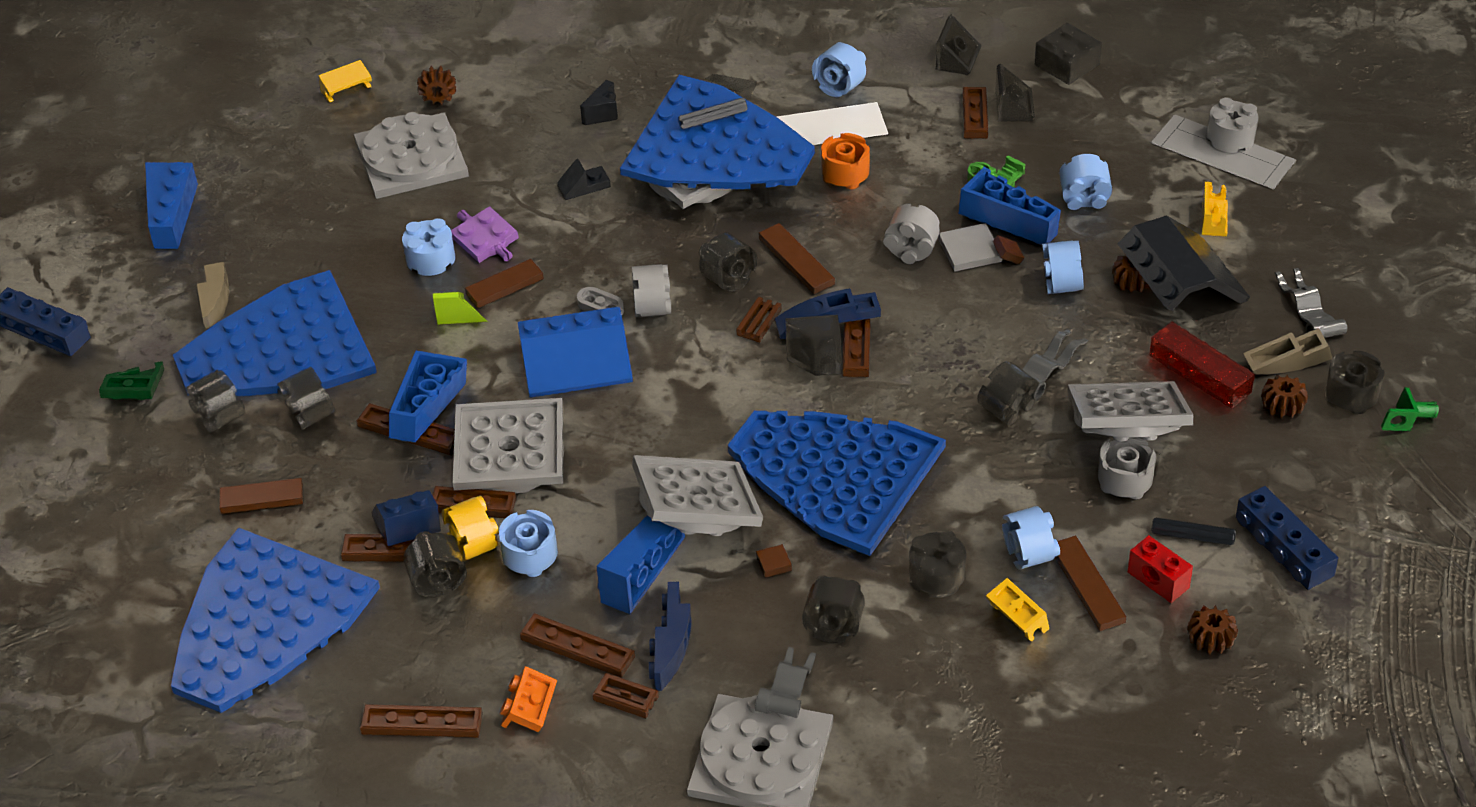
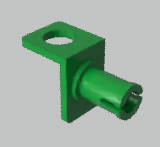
M1404 387L1396 404L1397 409H1389L1387 411L1381 428L1386 431H1411L1416 418L1435 419L1438 416L1439 406L1436 401H1415L1409 387ZM1396 416H1400L1402 419L1401 423H1390Z

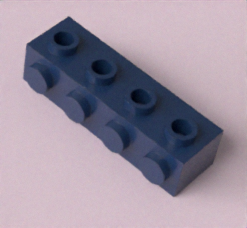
M9 287L0 294V327L68 356H72L91 338L86 320L79 315H73L60 307H54L43 300H37Z
M1266 486L1238 500L1236 518L1239 524L1246 527L1257 542L1263 545L1273 555L1274 559L1281 563L1292 574L1293 578L1300 582L1307 590L1335 576L1339 557Z

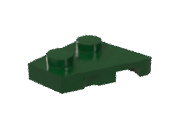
M155 362V368L141 372L139 367H135L123 372L107 374L99 389L100 397L114 400L152 399L164 372L163 362Z

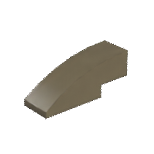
M224 261L204 265L207 282L197 284L202 318L206 330L222 320L227 307L229 282Z
M1319 328L1297 338L1291 332L1243 353L1253 374L1286 373L1318 365L1332 359L1329 345Z

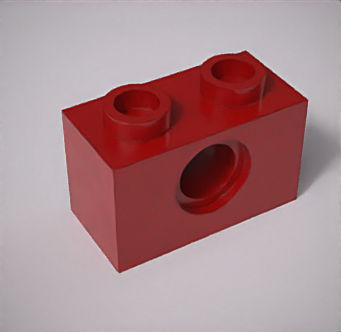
M1150 535L1130 550L1127 572L1168 602L1173 603L1190 588L1193 565Z

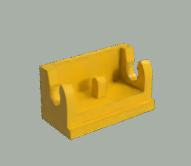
M361 60L318 75L320 91L329 103L334 101L332 98L334 93L360 83H363L366 88L371 87L369 82L372 81V77Z
M1205 182L1202 200V235L1227 237L1228 200H1226V187L1222 185L1221 192L1215 194L1212 192V182Z
M1008 578L986 595L991 606L996 610L999 609L1025 633V637L1030 641L1034 640L1033 634L1036 629H1039L1043 634L1049 630L1046 612Z

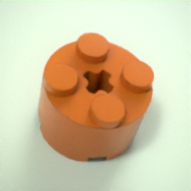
M841 133L840 137L833 139V136L823 142L821 146L823 181L837 186H844L848 189L859 187V184L868 177L870 172V148L863 137L852 133Z

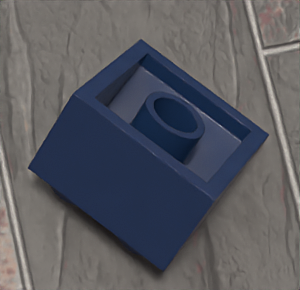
M430 490L416 492L413 495L398 499H390L376 504L372 510V517L387 546L441 532L438 504Z

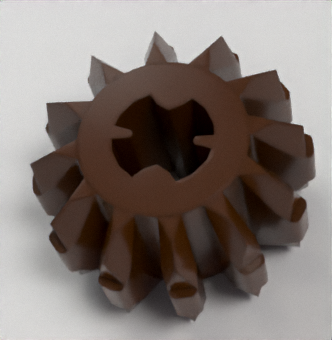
M441 65L438 69L430 66L429 71L423 70L421 76L418 77L417 91L419 95H422L424 102L431 100L433 106L435 102L439 101L443 105L444 100L451 101L452 95L456 92L455 76H451L450 69L443 71Z
M1126 254L1118 256L1112 266L1114 284L1120 285L1121 290L1129 289L1130 292L1133 290L1142 292L1143 288L1150 289V286Z
M1276 374L1274 379H1268L1261 392L1263 409L1270 410L1271 415L1279 414L1281 419L1284 415L1293 418L1295 414H1301L1308 400L1306 385L1299 383L1298 377L1294 379L1289 378L1288 374L1285 377H1280Z
M1203 605L1200 611L1194 610L1187 626L1190 643L1196 644L1198 651L1204 648L1207 649L1209 655L1213 650L1222 654L1225 648L1231 649L1238 634L1235 616H1230L1227 609L1218 610L1216 605L1212 609Z

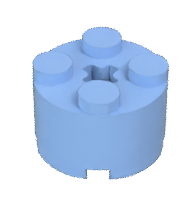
M837 42L814 60L812 65L813 78L819 81L821 84L819 88L824 93L832 97H841L864 80L866 75V57L863 52L857 51L854 47Z
M1081 154L1072 157V161L1067 165L1064 163L1061 166L1059 176L1062 194L1069 209L1077 210L1081 207L1100 209L1106 206L1107 200L1112 194V185L1108 164L1105 160L1104 162L1101 161L1099 156L1094 154Z
M443 219L410 222L406 225L402 242L406 264L411 271L413 268L420 275L432 276L446 271V266L450 263L452 266L455 261L452 232Z
M1072 240L1042 244L1044 259L1048 258V261L1044 262L1045 277L1051 278L1046 279L1047 293L1056 294L1084 290L1079 241Z
M1034 506L1003 516V519L1007 520V523L1002 524L1005 544L1009 555L1015 553L1018 561L1013 563L1019 570L1052 561L1055 556L1060 555L1059 544L1056 539H1053L1051 532L1054 523L1050 512L1043 513L1040 507Z
M526 510L527 513L518 515L517 512L505 518L499 527L503 563L514 572L527 574L529 577H537L543 570L553 564L558 554L553 522L548 515L537 510Z

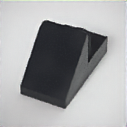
M605 80L580 105L582 124L590 125L618 119L614 82Z
M579 159L572 163L557 182V186L565 200L611 187L610 179L602 166L584 170Z

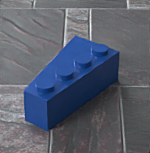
M145 162L148 228L154 249H178L198 186L193 163Z
M983 167L961 189L958 214L1042 245L1050 243L1058 235L1061 210L1037 196L1030 197L1026 195L1025 189L1020 186L1014 188L1008 185L1006 178L1002 176L996 178L991 175L990 169Z
M415 351L389 412V438L416 442L465 386L467 359Z
M647 515L597 565L598 590L600 591L601 603L631 614L684 540L685 534L680 532L679 529L660 521H652L651 517Z

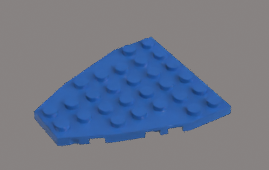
M679 74L620 167V173L623 176L662 187H673V183H687L688 188H696V184H709L711 189H751L750 184L765 183L766 188L778 185L795 186L815 154V146L782 120L746 100V112L691 128L681 129L678 123L680 115L743 97L724 86Z
M330 270L279 286L217 322L173 354L187 395L200 396L202 394L220 396L221 391H235L236 396L278 393L279 389L288 387L294 388V392L303 391V386L318 385L320 390L377 373L375 363Z
M753 411L728 444V453L736 462L740 463L741 467L761 489L821 537L871 556L945 449L946 440L898 421L889 420L888 425L872 423V418L864 417L863 422L849 421L847 415L804 411V416H788V411Z
M238 528L207 565L181 633L171 683L173 693L222 713L236 702L252 696V690L265 682L271 685L307 660L306 654L315 647L319 646L322 649L326 646L328 638L337 631L344 633L348 630L380 589L379 581Z

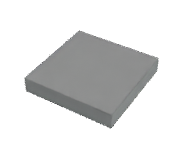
M986 223L939 233L938 240L954 272L1002 262V258H1000L993 244L994 238Z

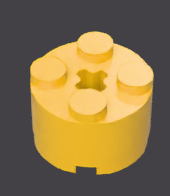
M482 496L470 498L442 510L443 524L449 523L450 532L447 533L449 541L457 556L463 558V561L493 550L498 546L495 534L499 533V529L494 518H488L485 512L487 507Z

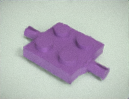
M490 206L473 217L465 210L458 212L457 218L463 223L451 230L452 238L478 263L496 254L503 258L504 261L512 258V253L506 247L519 238L518 232Z

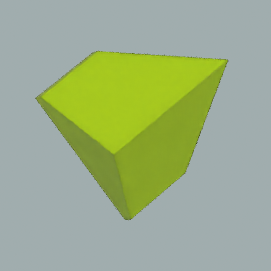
M433 293L438 325L488 322L464 299V293Z

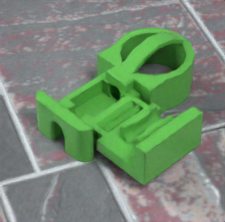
M1006 156L1002 170H997L996 173V169L989 164L975 162L968 167L967 180L969 182L975 176L974 173H978L983 167L991 170V175L996 178L998 176L1006 178L1007 184L1015 188V181L1025 174V164L1010 156Z

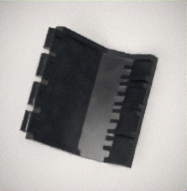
M1167 215L1134 225L1117 243L1162 304L1170 311H1173L1189 293L1206 287H1211L1240 304L1247 302L1250 298L1217 254L1213 252V249L1206 240L1197 232Z

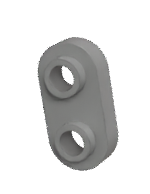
M585 287L577 293L578 307L583 311L620 307L621 315L624 313L623 300L618 296L595 287Z

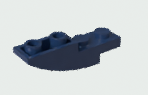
M849 288L823 294L797 304L777 316L775 324L780 339L830 332V324L881 317V308L875 292L852 295Z
M679 581L668 582L667 593H662V610L667 611V616H662V627H655V639L649 640L650 656H654V662H649V679H655V687L658 691H662L678 671L686 654L691 635L690 603L680 604Z

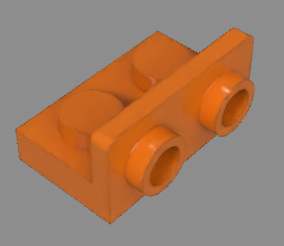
M526 666L519 676L514 674L508 686V691L511 692L510 698L505 699L500 710V714L503 715L501 726L507 728L509 723L513 721L539 732L543 727L557 680Z

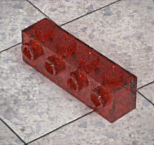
M1174 322L1169 323L1151 337L1150 357L1229 408H1234L1252 393L1254 373Z

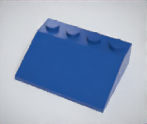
M620 307L518 322L530 398L633 382Z

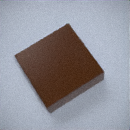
M999 235L993 240L1000 258L1015 264H1020L1024 260V256L1015 241Z
M783 544L756 551V558L765 578L792 571V564Z

